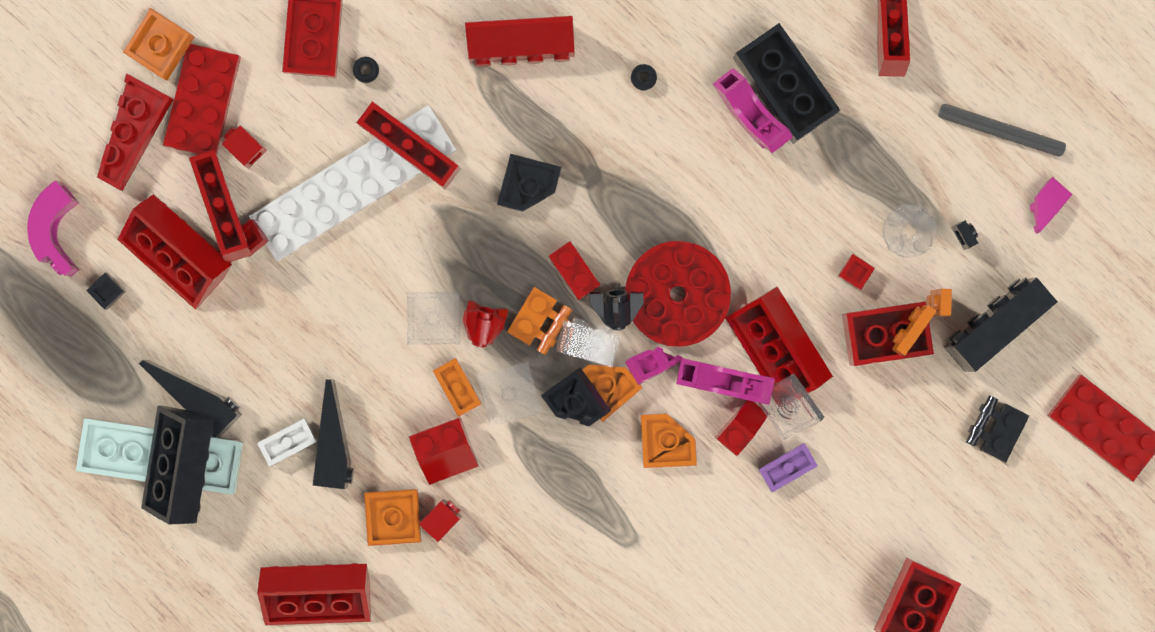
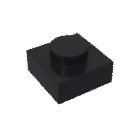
M965 220L951 227L963 250L970 249L979 244L976 239L978 233L971 223L968 224Z
M107 272L86 290L104 310L109 309L126 292Z

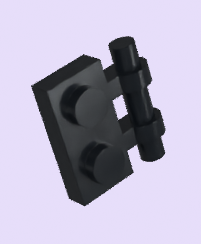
M989 395L985 404H981L978 410L980 414L975 424L970 426L968 430L970 434L965 443L975 447L980 438L984 440L980 449L982 452L1006 463L1030 415L1006 403L1003 404L999 412L994 409L998 399ZM991 417L995 421L989 433L984 431V428Z

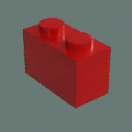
M571 241L548 256L578 301L600 287V283Z

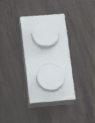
M304 418L257 444L270 467L318 441L308 421Z

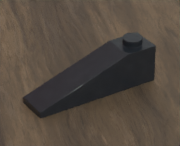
M142 360L139 363L185 410L199 412L213 419L214 430L212 436L214 438L221 437L242 415L238 411L240 406L231 397L225 398L150 360Z
M326 379L312 486L346 489L348 488V483H353L354 468H350L351 459L335 380Z

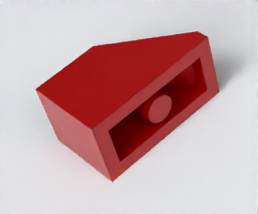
M746 400L714 438L735 456H738L756 435L769 414L755 402Z

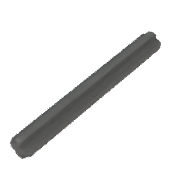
M943 104L939 109V118L1060 157L1066 149V143L952 105Z

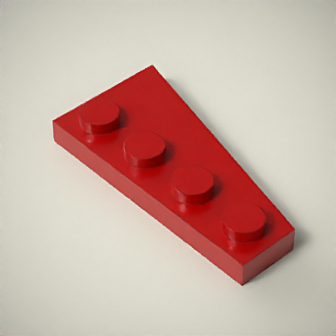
M127 73L124 80L126 83L123 95H120L117 104L119 109L116 120L111 125L110 131H112L110 141L105 147L97 178L121 191L124 190L174 100Z

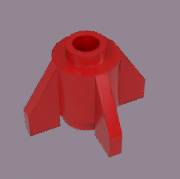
M473 300L468 301L467 310H464L462 321L467 338L472 341V345L484 348L487 345L493 344L504 328L508 309H493L480 306V304Z

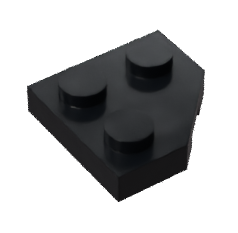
M510 153L497 206L524 212L552 196L556 192L562 167Z
M581 367L541 395L556 417L565 420L571 418L579 421V424L588 427L611 411Z

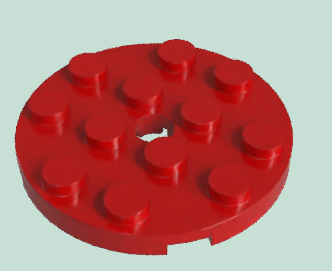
M670 241L647 250L633 265L625 286L627 296L629 297L630 292H644V304L633 319L634 325L649 339L666 346H690L707 339L721 326L727 316L730 305L731 286L725 268L714 254L695 243ZM679 286L684 289L685 298L682 301L676 302L671 299L670 292L673 287Z

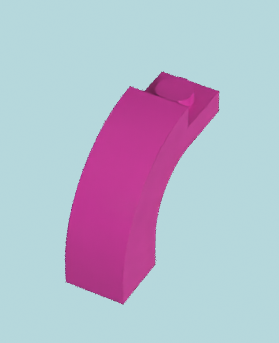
M734 68L713 83L714 88L727 108L761 148H766L773 153L793 138L789 129L764 107L746 78Z
M55 180L39 194L32 205L27 222L28 240L39 262L48 263L52 260L50 265L57 274L72 277L79 269L60 246L57 232L61 219L79 202L64 183Z
M682 358L676 384L769 405L775 378Z

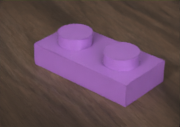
M802 443L760 467L758 470L773 493L818 465L806 444Z

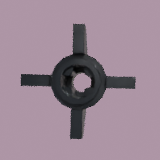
M615 283V289L607 291L605 298L603 292H590V305L603 323L610 327L611 330L619 331L625 329L626 326L631 324L644 304V292H630L629 297L627 296V291L621 289L620 283Z

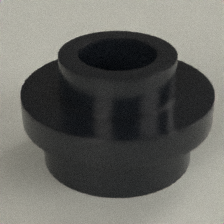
M361 57L353 65V74L358 81L371 83L379 75V65L371 57ZM364 66L371 67V72L368 75L362 74Z
M640 64L633 69L631 83L636 89L647 91L656 84L657 73L652 66ZM647 73L649 79L643 82L639 79V75Z

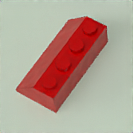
M573 16L465 22L468 59L470 63H475V67L491 66V62H501V65H516L518 60H527L529 64L543 63V59L554 58V62L570 61V57H575Z
M154 194L132 209L117 239L195 310L222 282L232 266L231 263L226 264L222 254L214 249Z
M778 286L725 318L759 374L775 378L772 395L780 408L818 389L833 377Z
M367 564L260 567L257 595L265 626L371 622L370 578Z

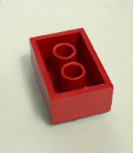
M926 301L842 314L849 366L933 355L934 350L929 323L905 356H900L892 350L895 345L892 341L901 329L906 330L911 323L908 320L911 313L916 307L921 308L926 305Z
M906 557L873 630L876 632H940L961 583Z

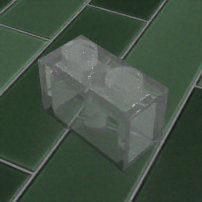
M573 318L572 322H563L556 352L612 367L620 336L612 334L613 328L598 325L597 329L588 327V321Z

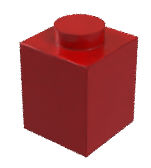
M241 125L238 128H231L225 134L224 138L226 140L222 143L248 169L267 151Z
M442 499L419 525L439 542L462 518L458 514L461 510L451 500L446 502Z

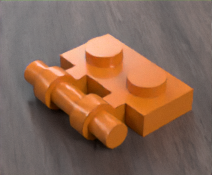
M534 287L507 332L529 346L534 338L537 337L541 340L537 350L546 355L550 347H554L557 340L555 339L562 327L567 326L570 321L568 317L573 310L563 305L559 313L553 311L552 308L557 300ZM549 317L554 322L545 334L540 331V328L546 318Z

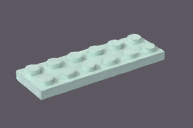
M84 418L76 471L145 481L154 428ZM211 437L209 459L204 476L205 484L202 490L236 494L243 441Z

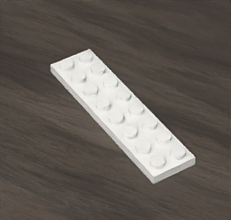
M429 105L401 122L448 157L457 151ZM375 138L256 211L249 218L255 220L269 240L266 243L275 260L279 262L418 176L421 172Z

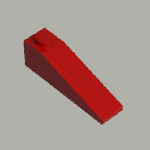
M878 0V76L905 77L911 61L907 0Z

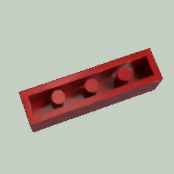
M373 101L356 122L362 129L444 190H446L461 170L458 164Z
M215 150L190 157L189 161L225 263L251 256Z

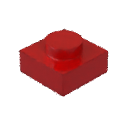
M250 219L242 226L252 256L269 240L255 220Z
M851 254L837 277L861 291L875 268L856 255Z

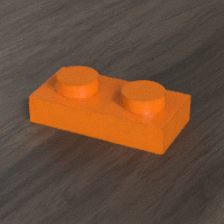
M952 289L930 290V295L926 297V305L937 311L933 317L951 316Z
M924 305L921 308L916 307L908 318L911 321L906 330L901 329L894 337L892 342L895 345L892 350L900 356H905L937 311L929 305Z
M457 358L433 370L458 417L482 404Z

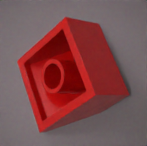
M461 417L408 436L417 461L429 485L479 467Z

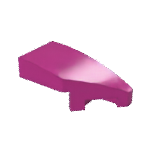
M1054 177L1045 183L1034 197L1035 202L1030 205V211L1034 212L1036 225L1033 228L1036 234L1045 228L1072 196V193Z
M657 346L653 351L650 349L629 358L625 363L638 385L680 364L683 357L669 355L663 352V348Z

